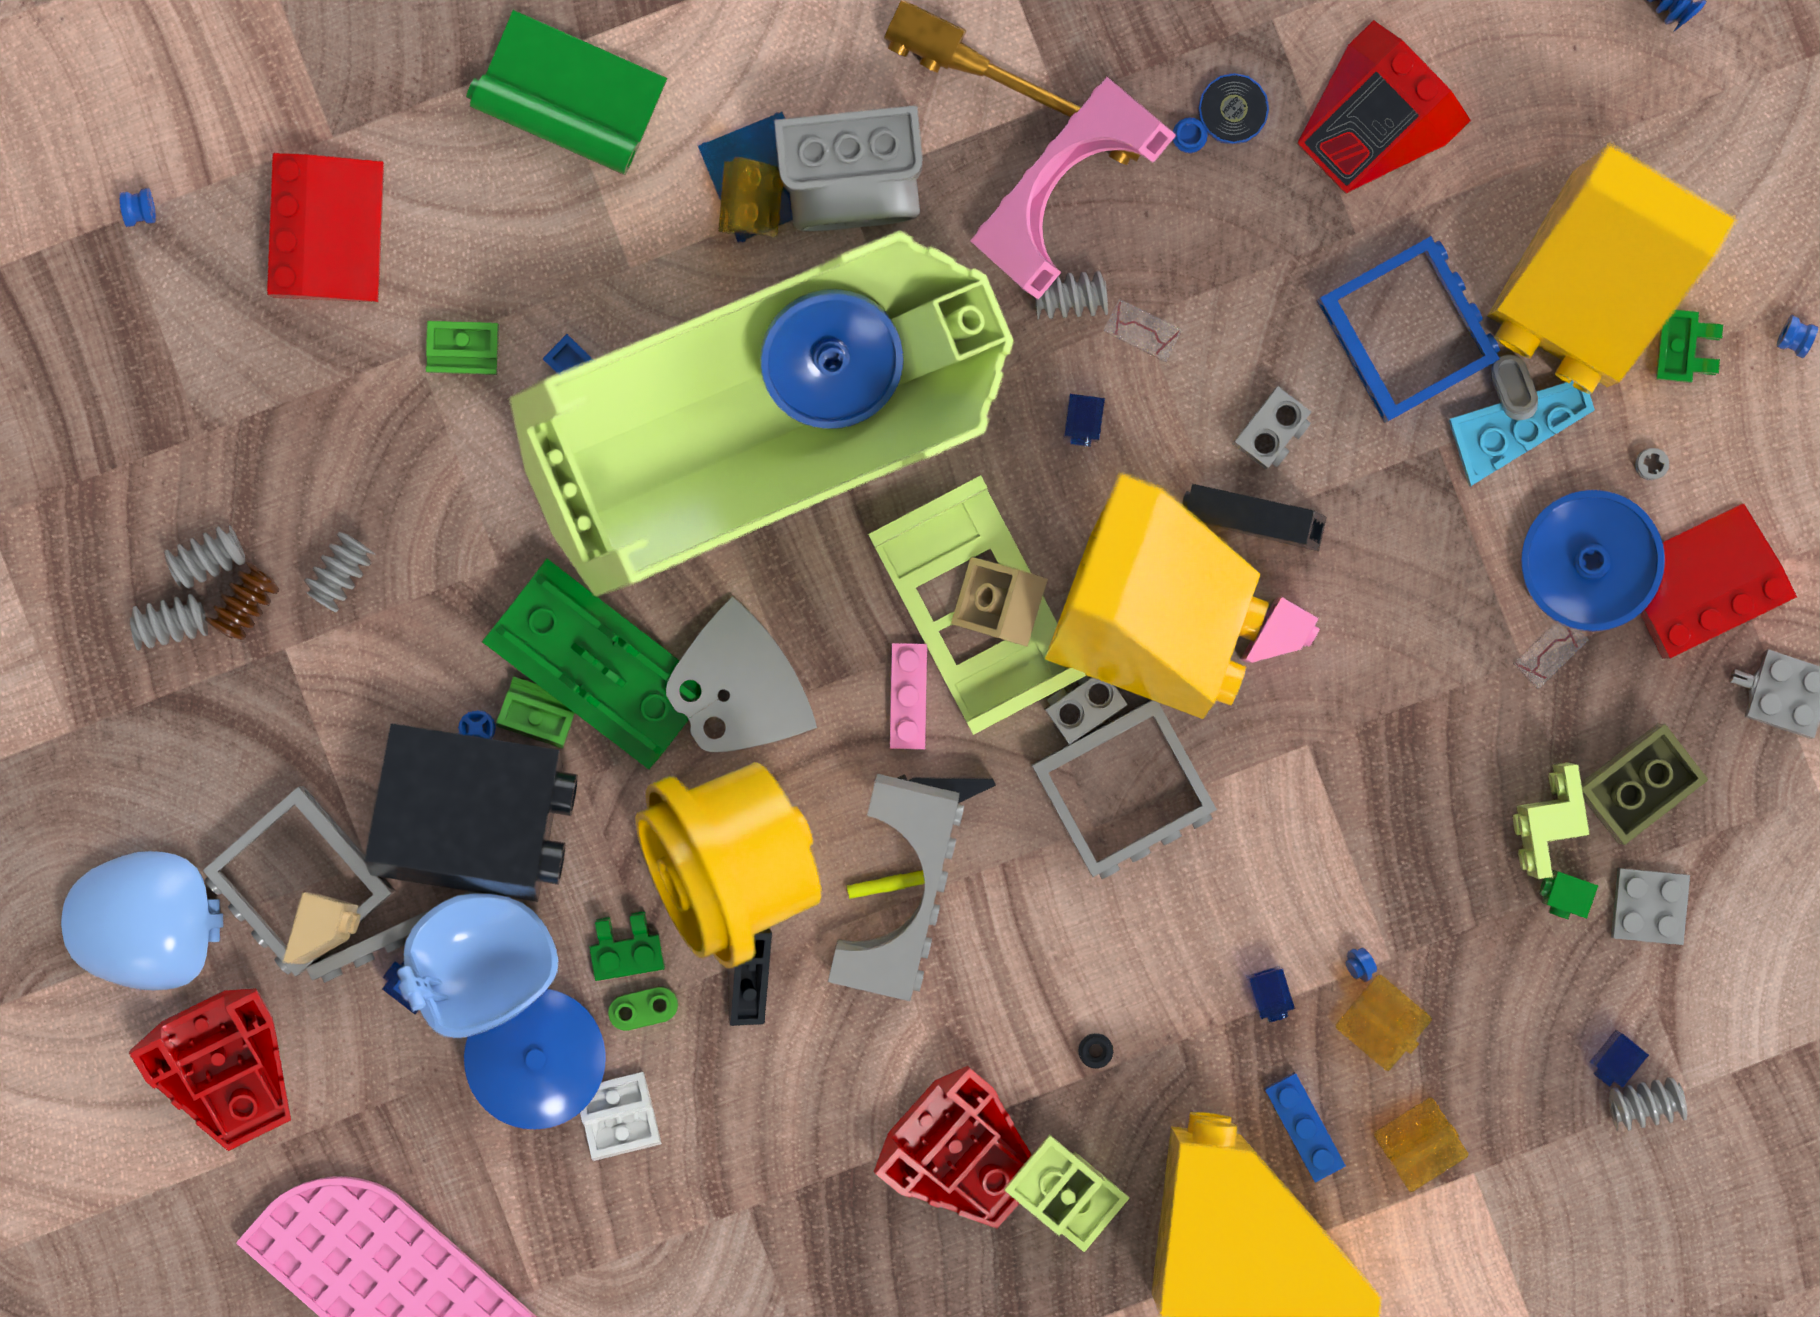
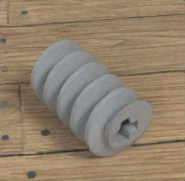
M1100 271L1094 273L1091 282L1086 272H1081L1078 282L1075 281L1072 273H1067L1064 283L1061 282L1058 276L1039 300L1035 298L1037 320L1040 318L1042 309H1045L1049 319H1053L1056 308H1059L1063 318H1067L1070 307H1073L1077 317H1081L1086 306L1091 316H1095L1098 306H1102L1105 315H1108L1106 281H1104Z
M230 525L229 533L227 534L219 526L216 527L217 538L214 540L207 532L203 533L204 544L202 545L194 538H191V550L189 551L181 544H178V556L176 557L168 549L164 551L168 568L179 587H181V583L187 588L193 587L194 577L199 582H205L207 580L206 570L213 577L218 576L220 573L219 565L226 571L231 570L233 567L232 559L238 565L245 564L244 551Z
M338 532L337 536L343 544L339 546L330 543L329 545L334 553V557L321 556L322 561L327 567L325 569L313 567V571L318 579L306 578L304 580L310 588V591L306 593L333 612L339 610L334 599L342 601L347 599L342 587L354 589L355 587L350 576L361 578L364 575L358 564L364 566L371 565V561L366 553L376 555L353 537Z
M188 594L187 605L183 606L179 597H174L173 608H169L165 600H161L159 611H155L151 603H147L146 614L143 615L137 606H133L130 625L136 649L138 651L141 650L142 640L148 648H153L156 643V637L162 645L169 643L170 635L174 641L181 642L184 632L189 639H194L197 635V629H199L203 636H207L208 623L204 620L206 614L203 605L197 602L192 594Z
M1672 1077L1666 1078L1664 1087L1659 1080H1653L1650 1089L1646 1083L1641 1082L1637 1085V1092H1635L1631 1085H1625L1623 1096L1616 1087L1610 1090L1609 1106L1616 1131H1618L1619 1122H1623L1628 1131L1632 1130L1633 1119H1637L1641 1128H1645L1646 1118L1649 1116L1657 1126L1660 1122V1114H1664L1669 1123H1673L1674 1112L1677 1111L1683 1121L1687 1120V1105L1680 1083L1678 1082L1677 1085Z

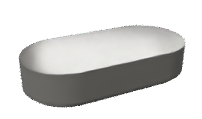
M1507 354L1500 356V360L1492 365L1491 377L1502 408L1508 417L1514 420H1526L1532 417L1538 408V395L1526 363L1516 355Z

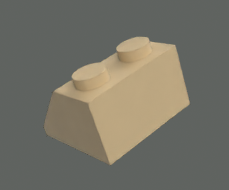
M971 557L951 624L1028 646L1048 579L1019 569Z
M303 892L283 962L307 964L349 940L350 934H355L359 926L360 914L357 913L359 905L320 894Z

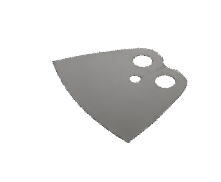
M731 597L693 641L676 665L667 683V698L677 712L683 713L689 718L692 737L698 746L705 751L728 752L776 742L817 728L803 687L786 656L759 621L734 597ZM694 680L700 685L701 696L697 701L687 702L681 698L679 688L684 681ZM724 689L729 692L730 697L728 701L722 702L718 699L717 695L720 690ZM718 717L724 722L725 733L721 738L711 739L704 733L703 725L708 718Z

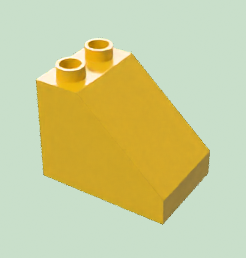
M1609 144L1572 171L1487 315L1501 324L1494 338L1506 348L1531 359L1537 347L1559 358L1562 362L1555 375L1565 383L1574 381V388L1591 395L1598 383L1606 387L1620 383L1714 259L1737 219Z
M1120 474L1090 534L1045 660L1066 668L1076 669L1084 672L1087 676L1203 719L1214 705L1215 700L1231 706L1239 691L1246 666L1231 661L1230 658L1238 636L1254 642L1265 618L1269 602L1253 596L1260 573L1163 489Z
M1190 1112L1188 1128L1171 1126L1151 1292L1161 1317L1380 1316L1382 1298L1368 1279L1241 1134H1237L1238 1126L1231 1124V1117L1206 1112Z

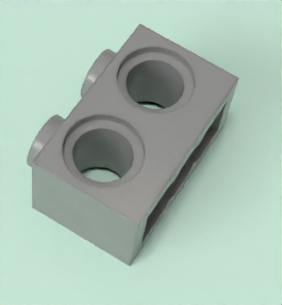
M1278 386L1232 444L1265 470L1271 464L1278 467L1289 453L1285 446L1293 436L1299 439L1310 426L1311 422L1307 420V417L1311 411ZM1280 407H1288L1293 411L1294 421L1290 426H1283L1277 421L1276 412ZM1264 434L1272 439L1273 448L1270 453L1262 454L1256 450L1254 442L1258 435Z
M1086 675L1077 680L1079 686L1069 693L1063 688L1047 699L1050 706L1045 708V711L1069 745L1128 705L1114 685ZM1095 684H1102L1108 690V698L1102 704H1094L1089 699V690ZM1066 704H1074L1079 710V718L1073 724H1065L1060 719V709Z

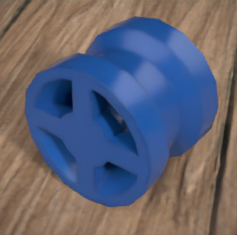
M149 188L141 189L136 194H131L128 191L120 192V208L126 227L135 226L137 222L145 221L147 224L156 222L154 200Z
M1791 315L1779 335L1777 347L1782 350L1789 348L1795 351L1796 356L1804 358L1814 343L1818 333V326L1814 324L1805 325L1800 322L1798 317Z
M477 710L468 712L461 718L458 731L462 735H474L475 737L492 739L495 735L496 724L490 714Z

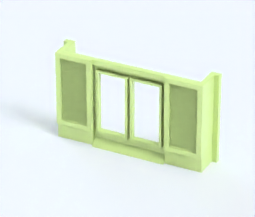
M981 475L868 534L973 735L1086 676L1084 672L1045 660L1057 622L1044 597H1042L1028 646L1004 640L956 665L939 633L940 630L952 625L951 621L954 612L934 622L916 589L918 586L991 549L998 564L1031 573L992 500Z

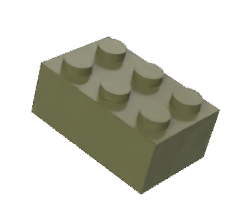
M1657 723L1582 781L1581 785L1586 804L1614 840L1619 844L1626 845L1706 783L1708 778L1667 725Z

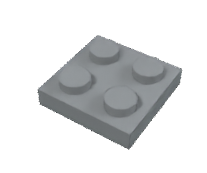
M1618 868L1611 938L1684 945L1690 875Z

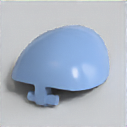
M145 851L124 855L91 869L78 879L64 901L61 927L64 944L71 958L90 974L134 989L168 990L186 985L199 975L205 965L208 942L220 941L223 913H220V899H207L203 878L198 869L187 859L166 852Z
M466 894L458 895L442 902L416 923L405 942L403 953L405 967L399 969L397 973L401 980L399 988L403 998L409 1001L412 1010H420L429 1026L442 1036L461 1038L497 1027L526 1009L547 990L555 979L558 971V956L554 941L545 924L525 904L507 896Z

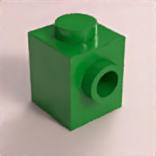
M1552 870L1553 877L1543 879L1539 895L1543 896L1541 903L1550 906L1548 913L1569 920L1570 914L1587 919L1599 885Z

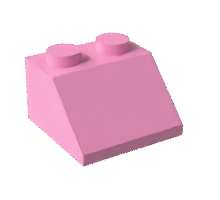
M1282 597L1275 598L1265 615L1255 641H1250L1240 659L1245 662H1256L1301 650L1303 646L1309 647L1319 632L1320 628L1315 626L1319 618Z

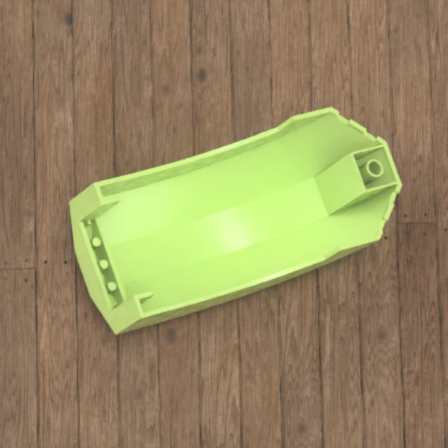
M898 232L708 314L542 381L510 397V403L524 469L551 533L596 597L637 582L806 507L985 433L989 420L986 417L991 401L996 398L1003 373H1001L1006 355L1010 354L1013 339L985 274L975 269L969 270L955 263L954 258L932 247L927 249L913 242L912 237ZM828 289L855 292L879 305L893 321L903 349L901 378L889 401L868 419L852 426L834 429L818 428L803 424L782 411L771 398L765 386L760 363L762 341L775 316L795 299L811 292Z

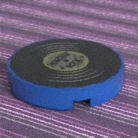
M1236 73L1222 75L1210 82L1202 93L1198 108L1199 118L1206 128L1207 134L1218 142L1225 144L1246 143L1259 134L1267 121L1269 112L1267 95L1260 84L1249 76Z

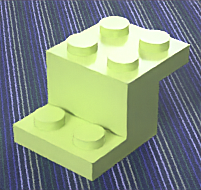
M1560 763L1553 765L1554 773H1549V783L1552 794L1557 793V800L1517 806L1518 814L1513 815L1516 835H1521L1523 849L1518 850L1520 866L1522 870H1527L1529 876L1538 879L1553 877L1547 841L1589 835L1578 764Z
M1050 1134L1004 1188L1009 1195L1057 1235L1060 1236L1062 1233L1083 1252L1089 1248L1129 1200V1196L1079 1154L1070 1152Z

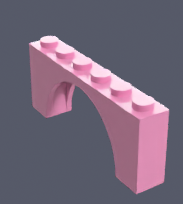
M1106 77L1093 90L1090 98L1080 110L1071 116L1068 124L1060 134L1047 145L1045 152L1035 164L1024 173L1022 179L1010 194L1002 199L1000 206L979 227L977 233L970 241L1020 287L1039 300L1061 273L1047 253L1042 230L1047 201L1061 177L1081 160L1093 154L1109 150L1134 152L1154 163L1176 135L1112 80Z

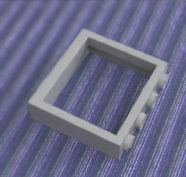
M1153 700L1145 702L1079 738L1070 745L1068 744L1032 764L1036 775L1092 877L1099 874L1101 879H1104L1120 870L1118 866L1120 862L1128 858L1135 862L1151 853L1149 847L1161 841L1164 846L1182 836L1179 830L1190 824L1193 825L1194 829L1206 824L1213 819L1210 813L1217 810L1159 702ZM1153 716L1201 805L1096 862L1053 783L1049 772Z
M304 786L297 787L202 870L208 876L205 882L210 889L217 895L223 893L231 903L228 906L231 913L241 922L246 920L254 929L251 932L254 939L263 948L269 946L277 955L274 960L281 970L287 975L292 972L295 977L303 973L307 967L311 966L321 956L307 964L283 962L287 946L220 871L292 807L297 806L373 893L368 900L358 907L357 913L360 914V922L395 892L394 888L385 878L370 875L364 862L365 855Z

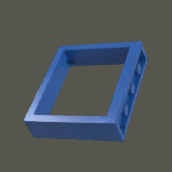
M1431 236L1317 300L1318 305L1384 423L1500 360L1497 352L1500 351L1497 341L1491 333L1485 334L1479 323L1483 321V317L1474 302L1469 304L1462 292L1466 290L1462 278L1456 271L1453 273L1450 271L1445 262L1449 257L1440 241L1434 242ZM1425 252L1483 357L1396 405L1338 300Z

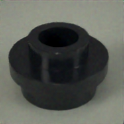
M1092 1033L1081 1040L1078 1053L1081 1061L1086 1066L1098 1069L1106 1066L1111 1061L1114 1049L1111 1041L1105 1035ZM1094 1044L1102 1047V1053L1098 1057H1093L1089 1054V1049Z

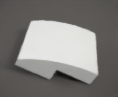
M643 1072L601 1082L594 1098L580 1112L593 1161L661 1144Z

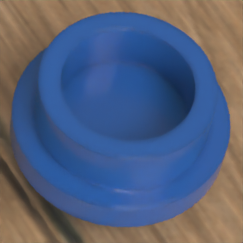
M1184 118L1173 129V133L1176 135L1173 143L1184 153L1199 151L1207 141V130L1203 123L1196 118Z
M1363 947L1358 950L1351 949L1347 952L1348 960L1345 964L1351 976L1355 979L1360 978L1364 982L1372 979V974L1377 971V966L1371 954Z

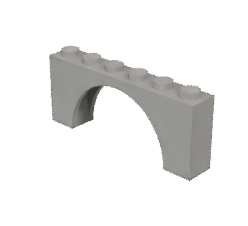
M877 774L867 816L881 820L894 827L913 846L924 872V894L913 915L893 932L866 941L838 939L828 982L906 1001L911 1000L913 990L920 992L924 971L918 970L921 958L928 959L932 938L926 937L929 925L936 926L940 905L934 904L937 891L944 893L948 872L942 871L944 859H952L956 839L951 838L950 834L953 825L960 826L964 805L958 804L960 793Z

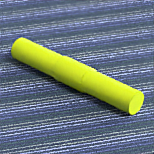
M921 870L847 885L849 899L925 884L924 872Z

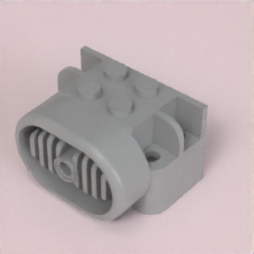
M917 105L774 120L780 176L783 186L790 192L793 225L797 230L828 231L886 225L915 219L920 214L917 179L922 172L923 158Z

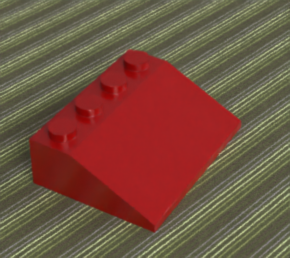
M273 153L267 295L281 299L379 302L384 162L310 154Z
M1742 503L1662 542L1665 554L1662 581L1656 595L1641 613V616L1661 658L1671 659L1797 598V595L1782 564L1749 510Z

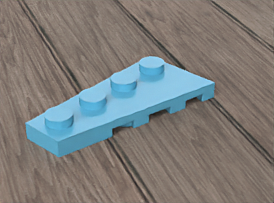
M1571 381L1570 383L1566 382L1537 391V411L1526 420H1514L1508 417L1501 403L1449 419L1448 421L1469 487L1593 412L1595 409L1590 394L1574 388V381Z

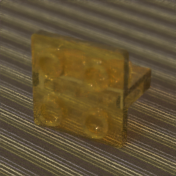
M735 157L733 161H724L718 232L777 237L778 224L780 222L781 191L783 187L778 166L743 157Z
M1378 974L1335 1024V1028L1384 1070L1389 1071L1406 1051L1411 1055L1419 1045L1416 1039L1429 1025L1432 1018L1385 977Z
M1428 1097L1373 1133L1385 1155L1410 1192L1417 1190L1468 1157V1152L1459 1140L1457 1131L1446 1119L1432 1097Z

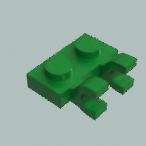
M1674 310L1660 329L1656 380L1692 383L1693 373L1713 376L1719 374L1720 359L1695 358L1697 338L1719 341L1723 336L1724 324L1699 323V312Z
M645 911L631 913L630 922L634 938L614 941L611 916L596 919L595 927L599 944H593L589 947L595 981L665 970L660 934L649 935Z

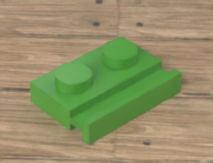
M427 321L426 372L498 375L499 324Z
M513 676L496 726L563 749L575 713L539 685Z

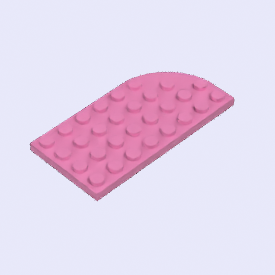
M326 1177L308 1181L291 1188L270 1203L236 1242L237 1245L319 1317H537L397 1193L383 1185L361 1178Z

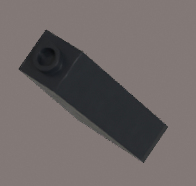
M1192 484L1191 491H1186L1182 502V507L1204 525L1314 551H1319L1327 520V517L1315 510Z

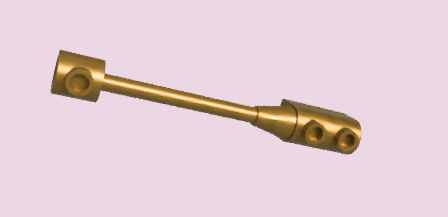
M905 0L900 1L884 36V39L890 41L889 50L904 57H907L909 51L922 57L920 65L937 73L940 67L981 77L986 76L1070 118L1080 110V106L990 63V60L963 44L962 40L967 30ZM1111 150L1109 154L1110 158L1125 165H1128L1130 159L1137 162L1140 154L1125 150Z

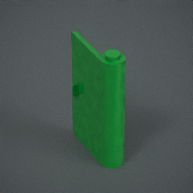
M513 10L486 75H482L480 80L473 79L466 98L471 99V108L625 175L636 155L668 78Z

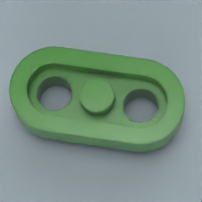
M664 986L621 995L611 1003L608 1011L609 1019L614 1027L623 1031L666 1022L677 1012L678 998L670 988ZM656 999H663L666 1002L667 1007L664 1011H657L654 1008V1001ZM622 1007H628L632 1010V1017L625 1020L621 1018L619 1011Z

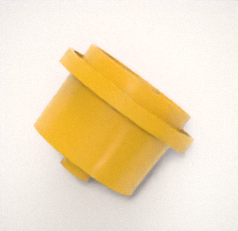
M754 762L690 790H687L672 776L647 786V809L638 812L635 819L640 847L665 909L679 934L696 956L705 958L713 954L724 967L731 969L753 958V935L820 903L821 886L816 864L809 847L813 845L809 826L801 811L796 806L791 807L782 789L763 765Z

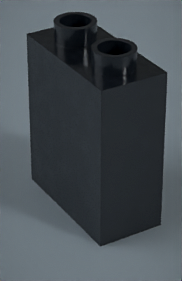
M391 723L364 862L371 876L538 902L542 882L557 885L560 883L566 843L549 839L554 814L572 815L578 774L562 772L563 765L560 750Z

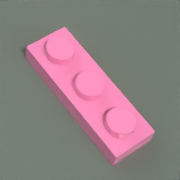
M892 643L890 749H925L927 644Z

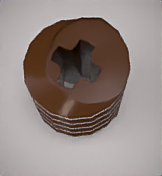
M246 561L245 563L251 572H237L243 583L239 585L230 582L229 586L234 595L222 594L220 596L226 604L225 608L216 605L212 607L218 616L217 619L207 616L204 618L208 624L231 639L244 640L247 635L241 626L253 628L255 623L250 615L261 617L263 614L258 603L269 606L271 599L266 592L278 594L280 590L272 578Z

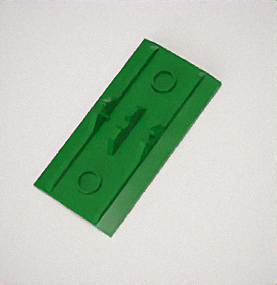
M548 558L544 560L530 581L481 641L649 770L689 720L685 714L679 713L674 709L666 695L667 683L680 660L597 596L595 597L592 592ZM694 680L684 681L679 688L680 696L687 702L697 701L701 696V687Z

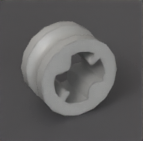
M1657 448L1643 450L1635 460L1636 472L1645 480L1661 478L1669 469L1668 456L1664 451ZM1651 454L1657 456L1656 462L1661 464L1659 471L1658 469L1653 470V474L1648 473V466L1643 464L1645 458H1651Z

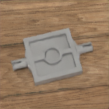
M1768 649L1765 650L1761 665L1754 675L1737 669L1733 670L1731 674L1733 677H1730V683L1749 688V703L1744 717L1809 739L1815 738L1820 722V666Z

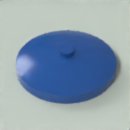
M820 290L795 299L775 316L762 341L760 354L761 371L771 398L787 415L813 427L843 428L868 419L889 401L901 378L903 349L893 321L875 302L863 295L847 290Z
M1585 490L1557 499L1536 517L1524 540L1521 565L1523 579L1530 596L1548 617L1571 629L1597 632L1622 626L1636 618L1647 608L1661 584L1665 566V554L1658 529L1642 508L1633 501L1616 493L1601 490Z
M548 988L526 1009L507 1022L485 1032L467 1036L464 1048L465 1075L476 1100L496 1119L522 1129L551 1128L565 1123L578 1115L594 1098L605 1071L606 1052L604 1040L594 1018L572 997Z

